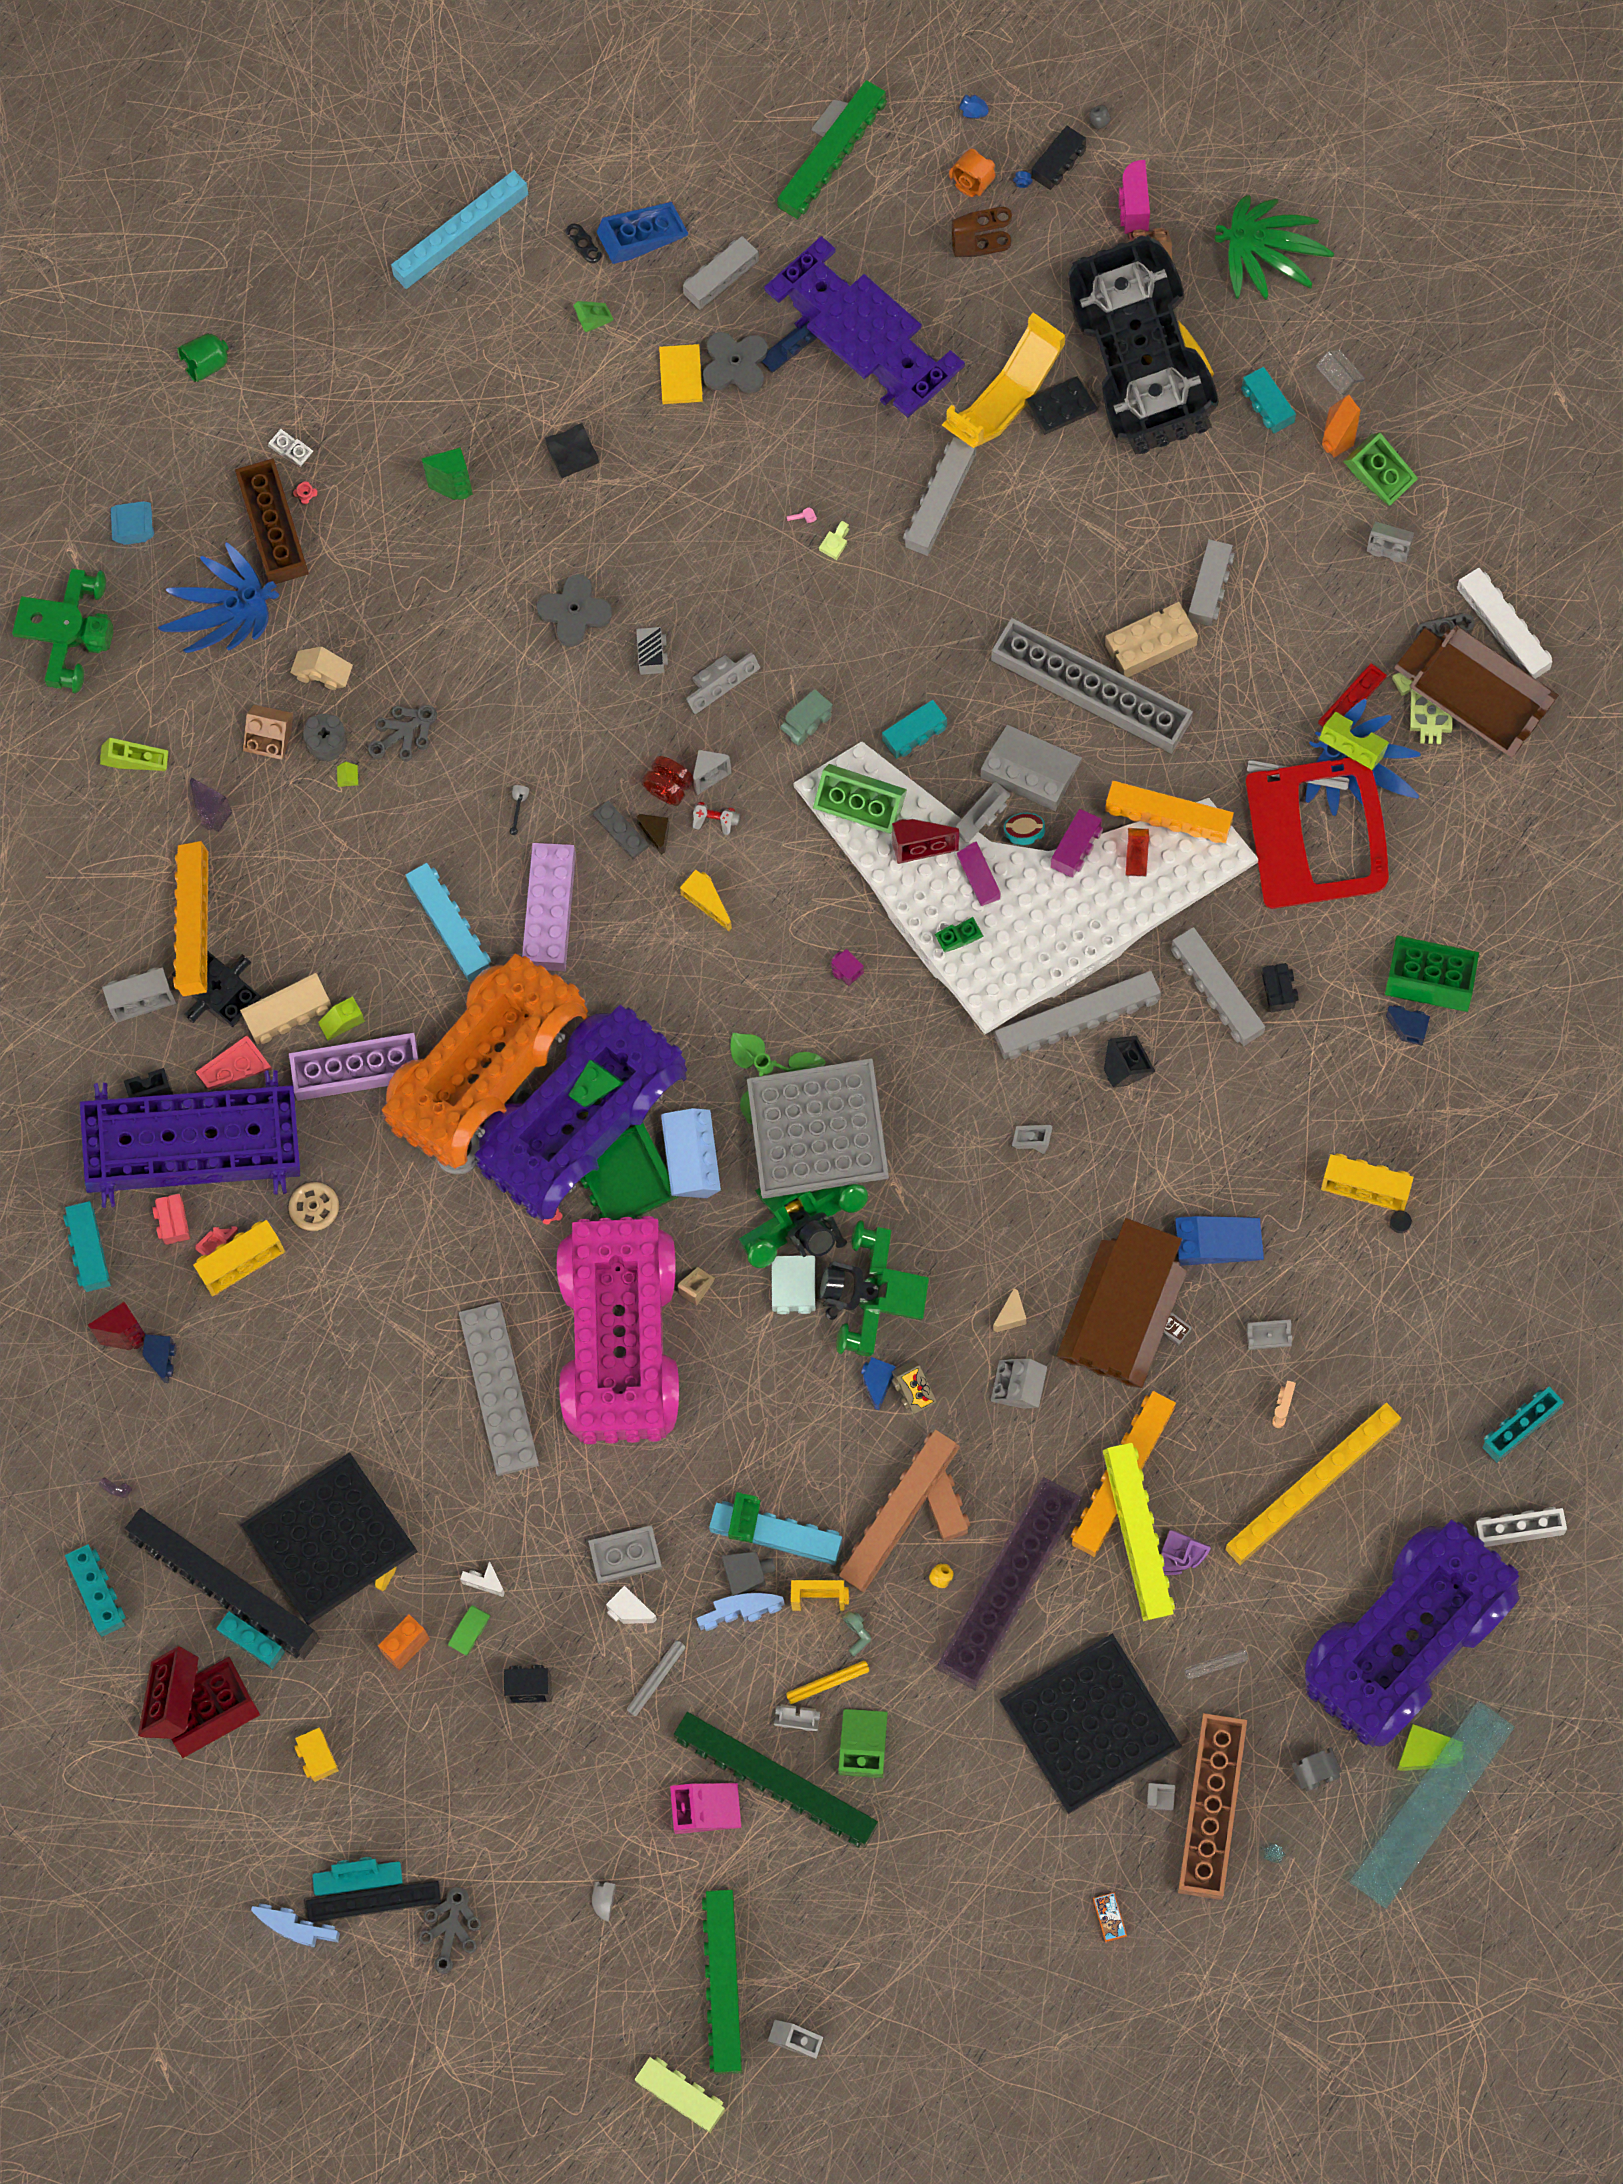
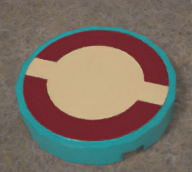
M1034 813L1013 815L1004 824L1005 837L1010 839V842L1018 845L1035 843L1036 839L1039 838L1040 840L1045 834V822L1042 817Z

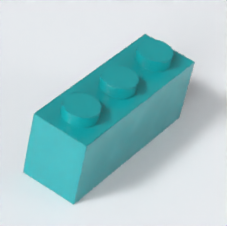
M1264 366L1243 377L1241 390L1245 397H1249L1252 401L1255 412L1261 414L1267 429L1270 428L1275 434L1295 423V411Z
M931 700L883 731L882 741L896 759L900 756L905 757L917 745H924L934 734H941L947 727V718L934 700Z
M229 1611L216 1628L220 1635L272 1670L285 1653L280 1645Z

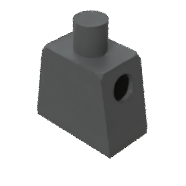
M757 1552L722 1556L733 1596L751 1593L765 1586L764 1574L776 1571L773 1560L769 1559L760 1562Z

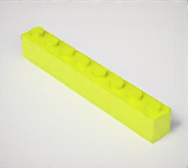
M1133 1443L1103 1450V1455L1143 1621L1174 1614L1175 1605L1173 1598L1169 1597L1168 1588L1170 1584L1168 1577L1164 1576L1162 1568L1164 1567V1559L1162 1554H1159L1157 1547L1159 1545V1538L1157 1533H1154L1152 1526L1154 1524V1517L1147 1505L1149 1496L1143 1488L1142 1481H1144V1475L1142 1470L1138 1468L1137 1460L1139 1455L1137 1448L1133 1447Z

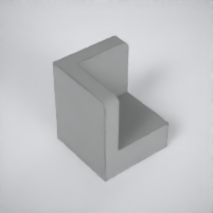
M1149 1783L1147 1809L1172 1811L1174 1808L1175 1785Z

